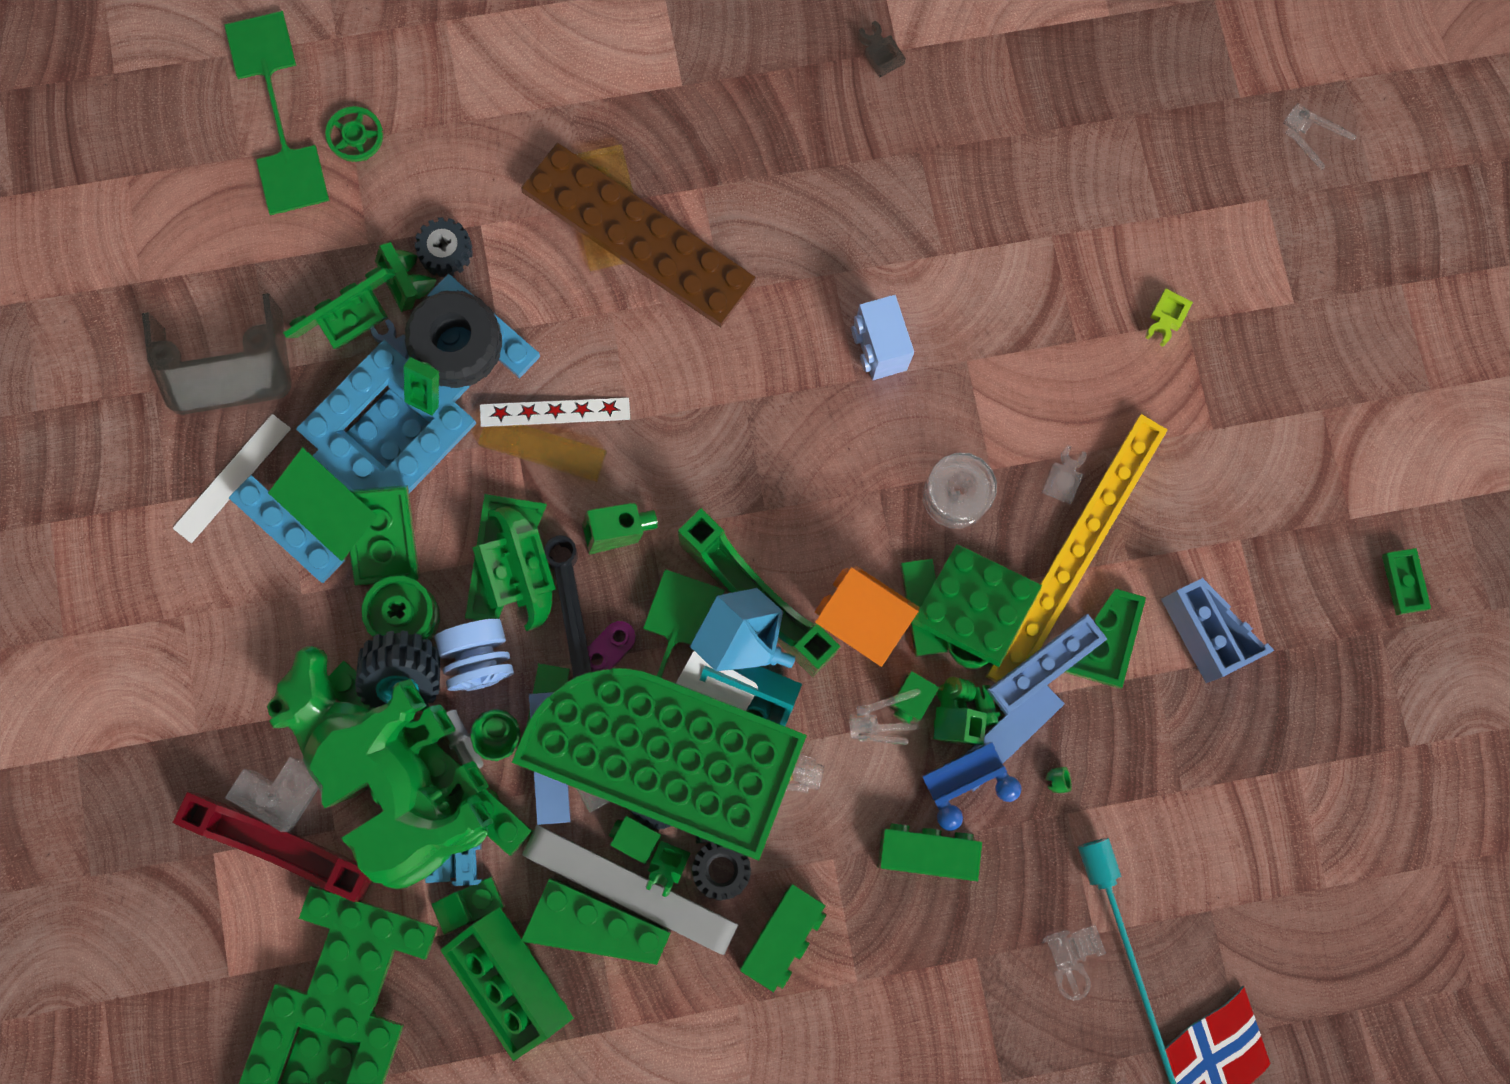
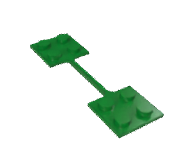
M279 11L224 24L237 79L255 75H262L266 79L282 145L279 153L256 159L269 215L330 201L316 145L300 149H290L287 146L271 76L277 70L297 66L284 12Z
M665 569L643 629L662 635L668 640V646L657 677L662 678L672 649L676 644H692L716 597L723 595L725 589Z

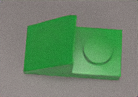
M493 876L481 881L478 885H472L463 890L456 891L431 904L444 935L488 915L498 907L501 909L505 907Z

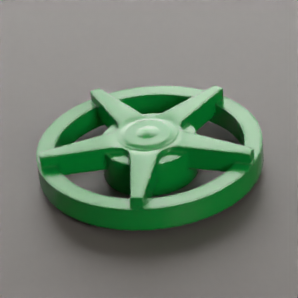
M352 106L337 111L330 118L326 126L325 136L331 151L336 156L346 161L359 162L369 159L379 150L383 142V128L377 116L370 110ZM358 113L355 121H350L345 125L337 122L347 114ZM364 115L375 122L378 131H367L362 124ZM333 126L342 131L343 140L336 146L333 145L331 139ZM377 137L373 147L364 152L363 144L366 140ZM347 146L357 147L360 154L348 155L340 151Z

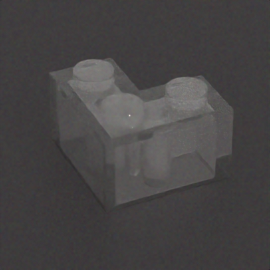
M289 757L274 782L254 770L243 769L225 798L280 832H292L319 787L310 776L304 762L301 759Z

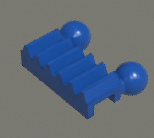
M993 742L986 743L922 776L939 809L937 814L938 824L947 831L958 829L963 822L961 810L957 806L951 805L949 800L993 778L997 780L995 786L996 794L1002 801H1015L1021 794L1020 782L1015 777L1008 775Z

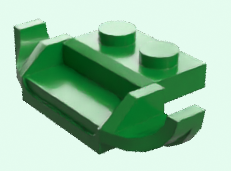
M505 506L489 510L490 516H494L499 520L503 532L496 534L498 539L496 541L472 547L490 607L493 609L517 601L518 607L526 605L528 611V622L524 625L525 630L529 631L538 628L544 624L549 616L552 607V590L556 589L538 529L533 530L527 519L513 508Z

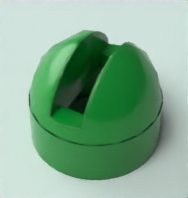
M1067 767L1054 768L1047 773L1046 780L1052 781V784L1047 785L1049 790L1054 793L1071 792L1072 783Z

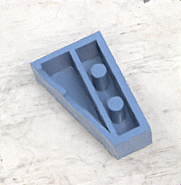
M1203 578L1161 599L1205 683L1224 677L1274 651L1268 643L1263 644L1251 632L1253 628L1247 622H1242L1230 610L1231 606Z

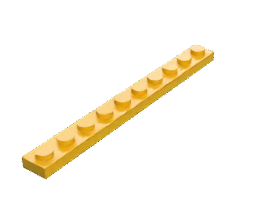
M1142 414L1138 416L1040 583L1042 585L1041 591L1000 667L992 665L986 675L987 678L996 683L1040 650L1168 429Z

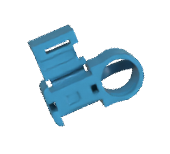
M482 844L467 851L452 854L438 869L425 878V883L451 881L454 886L480 884L483 879H477L476 850L482 849Z

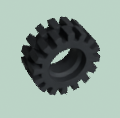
M710 842L702 847L694 858L692 865L694 882L697 888L709 898L716 900L732 899L739 895L749 882L751 876L749 858L746 855ZM717 857H726L734 865V875L728 882L717 883L709 875V865Z

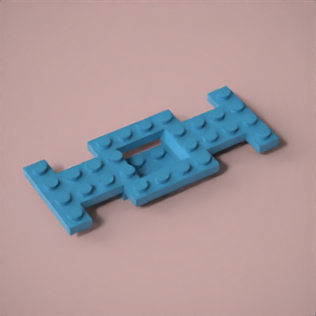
M448 274L427 296H432L446 290H459L471 295L473 294ZM495 315L502 334V348L499 361L520 379L541 357L540 353ZM464 327L447 329L438 339L437 348L444 352L461 350L470 340L471 331ZM383 340L296 430L318 449L313 457L349 490L408 485L410 493L477 424L469 414L455 403L470 386L460 388L439 386V407L433 416L405 403L404 365L408 359L404 358L388 342ZM388 386L390 389L346 433L344 429ZM250 475L229 496V499L316 579L324 583L345 560H339L268 494L269 490Z

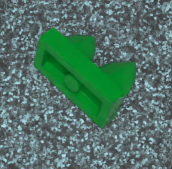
M389 242L379 246L375 263L378 267L381 266L382 269H394L397 274L386 281V284L400 311L403 312L412 309L415 300L429 293L434 287L436 279L424 275H408L407 271L415 265L418 258L417 255L406 250H395L392 243Z

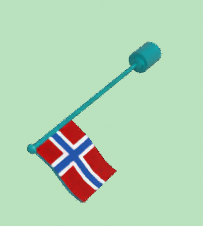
M1108 837L1078 846L1090 885H1097L1099 890H1106L1169 1083L1252 1084L1266 1071L1271 1063L1245 987L1242 986L1223 1006L1188 1026L1168 1046L1164 1047L1112 890V886L1117 885L1116 879L1122 875L1110 839Z

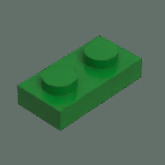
M410 357L404 365V402L433 416L439 407V371L427 362H420Z
M1417 548L1383 554L1382 559L1395 614L1402 615L1430 610L1431 605Z

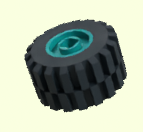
M390 631L386 632V635L378 634L373 636V641L367 640L364 643V647L360 648L358 653L355 684L357 696L361 697V702L364 705H370V708H377L389 702L395 684L411 679L426 705L422 710L428 708L429 703H433L436 700V695L439 694L441 661L437 647H433L430 640L421 639V635L416 633L410 635L408 631H401V633Z

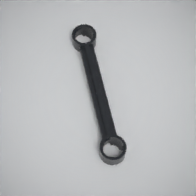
M562 535L555 536L547 542L545 555L549 565L555 569L573 678L589 672L592 673L573 567L577 562L578 552L572 539ZM559 544L561 547L568 548L572 554L569 560L562 563L555 562L553 557H550L551 550Z

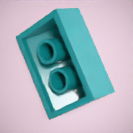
M704 666L700 681L706 682L709 676L753 694L754 697L746 710L747 712L786 726L802 683L760 666L734 669L737 673L755 682L758 686L757 689L724 673L715 671L708 666Z

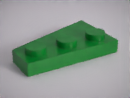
M1115 589L1094 619L1095 624L1106 636L1107 640L1064 673L1122 689L1146 597Z

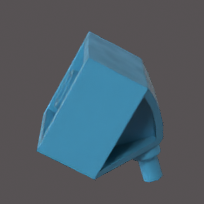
M758 588L718 595L690 646L715 671L751 668L769 664L773 666L780 664L792 668L795 662V656L781 651V647L776 646L783 611Z

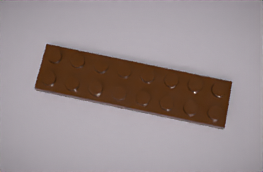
M559 143L555 144L521 187L523 194L720 328L755 282L756 277Z

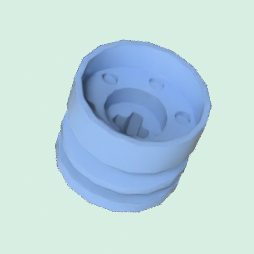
M485 619L465 623L446 629L434 636L439 657L455 658L456 660L442 669L444 675H457L446 681L447 690L471 691L485 688L514 674L511 664L498 665L510 659L509 652H494L493 648L500 646L506 641L500 619Z

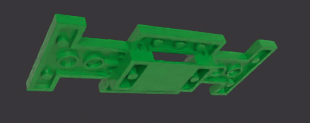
M310 886L298 919L330 929L308 992L279 983L274 985L239 1084H278L298 1027H300L280 1084H384L404 1024L375 1015V1006L395 950L424 960L427 959L438 926L362 901L353 902L325 889Z

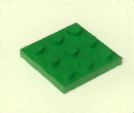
M956 544L915 616L913 624L1000 667L1041 591L1042 585Z

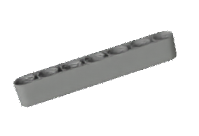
M536 825L522 853L526 858L719 954L725 955L738 927L737 923L673 891H670L667 897L662 896L664 887L657 883L653 884L650 890H647V878L539 825Z

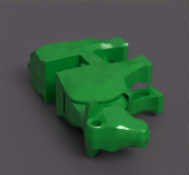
M314 646L302 648L296 652L291 669L278 683L275 696L267 705L268 713L272 717L269 722L273 728H290L296 736L303 755V762L310 776L319 787L321 803L324 809L352 799L371 788V796L382 807L383 812L342 837L343 842L352 850L359 870L374 883H381L383 886L392 889H402L427 878L452 854L479 846L485 840L489 830L487 826L492 824L493 820L480 797L475 795L489 788L477 764L471 761L458 767L449 788L444 787L440 790L432 784L429 768L419 756L424 746L433 744L439 738L456 731L444 708L440 704L430 706L423 711L419 720L411 721L414 718L415 712L426 707L411 679L395 684L389 702L377 708L366 709L351 703L335 702L336 697L327 674V654L324 650Z

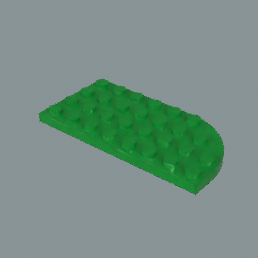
M612 668L578 676L566 682L565 685L556 690L550 697H547L531 717L512 763L759 861L807 735L655 675L632 669Z

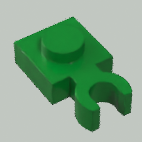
M660 841L648 869L651 873L646 883V889L650 890L655 883L661 884L664 887L662 896L667 897L673 883L678 884L691 853Z

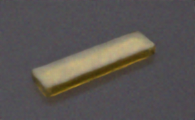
M524 425L483 427L478 441L479 446L596 482L607 454L606 450Z

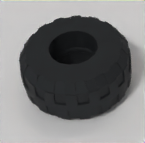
M446 290L428 296L411 312L405 327V346L409 357L420 362H427L439 371V386L460 388L476 384L492 372L500 358L502 334L496 316L482 299L464 291ZM464 327L471 331L470 340L461 350L444 352L437 348L438 339L447 329Z

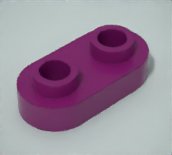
M623 621L611 623L588 646L592 672L614 668L633 648L636 635L628 623ZM618 631L625 634V639L622 642H616L613 639L614 634ZM597 654L603 656V662L599 666H595L591 662L592 657Z

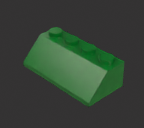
M498 907L472 924L440 951L512 1061H515L547 1040L573 1020L574 1017L568 1010L566 1003L560 998L550 983L548 976L542 971L532 956L528 946L521 942L522 939L512 926L510 919Z

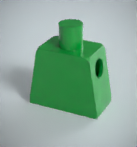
M636 503L588 510L582 523L589 555L638 543L643 535V531L658 528L655 511L639 513Z

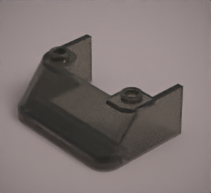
M269 293L262 294L266 324L252 326L245 332L243 336L244 352L182 362L179 348L166 340L165 328L150 313H142L147 360L164 403L170 410L176 414L185 415L281 399L289 393L291 389V376L286 338L283 334L285 330L282 309Z

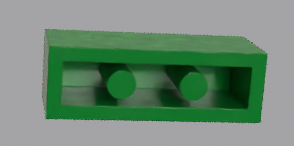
M890 823V829H882L877 868L978 882L982 842L973 841L974 834L955 832L954 838L941 836L942 830L922 828V834L909 832L910 826L894 823Z
M790 883L739 970L773 993L777 986L783 989L792 974V971L788 969L794 958L799 960L802 958L810 944L806 941V938L811 929L818 931L827 914L823 912V909L826 905Z

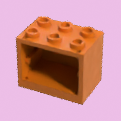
M858 566L842 569L833 583L837 590L833 596L830 594L825 596L814 613L819 615L815 623L882 667L919 612L920 607Z

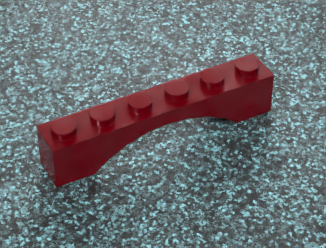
M186 793L172 822L198 835L271 862L327 891L353 902L363 901L372 882L359 870L355 860L200 793Z

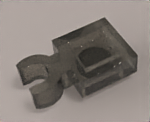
M874 21L871 26L874 34L868 35L861 28L859 29L858 38L863 45L869 46L865 48L864 55L880 78L904 65L906 58L891 35L884 39L882 38V28L877 21Z

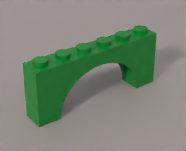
M702 508L678 530L679 545L727 593L758 588L783 611L777 643L788 654L795 656V661L812 678L835 656L841 646L821 626L804 618L779 597L745 562L726 537L724 530Z

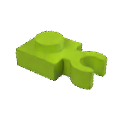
M1165 289L1150 316L1157 323H1154L1147 330L1145 338L1149 340L1154 332H1160L1163 336L1160 346H1165L1171 339V329L1179 330L1193 302Z

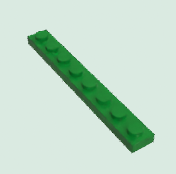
M343 660L328 676L336 699L340 702L351 703L370 709V705H364L361 702V697L357 696L355 687L357 671ZM437 743L424 746L419 756L429 768L432 784L440 790L444 787L449 788L454 780L456 769L461 765ZM485 789L475 795L480 797L493 820V823L487 826L489 829L487 836L504 852L512 856L533 830L489 790Z

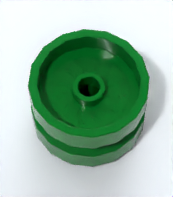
M391 576L375 583L366 593L362 604V621L367 632L372 637L378 634L386 635V632L394 631V633L408 631L410 635L416 633L421 635V639L430 640L435 635L440 623V609L435 597L418 581L405 576ZM403 610L405 615L399 619L398 614Z

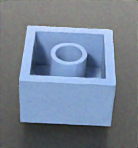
M896 295L860 304L857 316L854 317V326L851 327L855 343L861 344L863 354L860 355L864 371L870 372L872 380L907 371L914 355V349Z

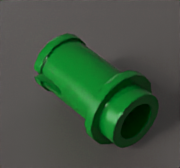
M991 685L982 686L984 699L978 686L976 687L974 698L976 711L987 713L986 726L999 723L998 717L1001 715L1000 712H996L993 698L987 692Z

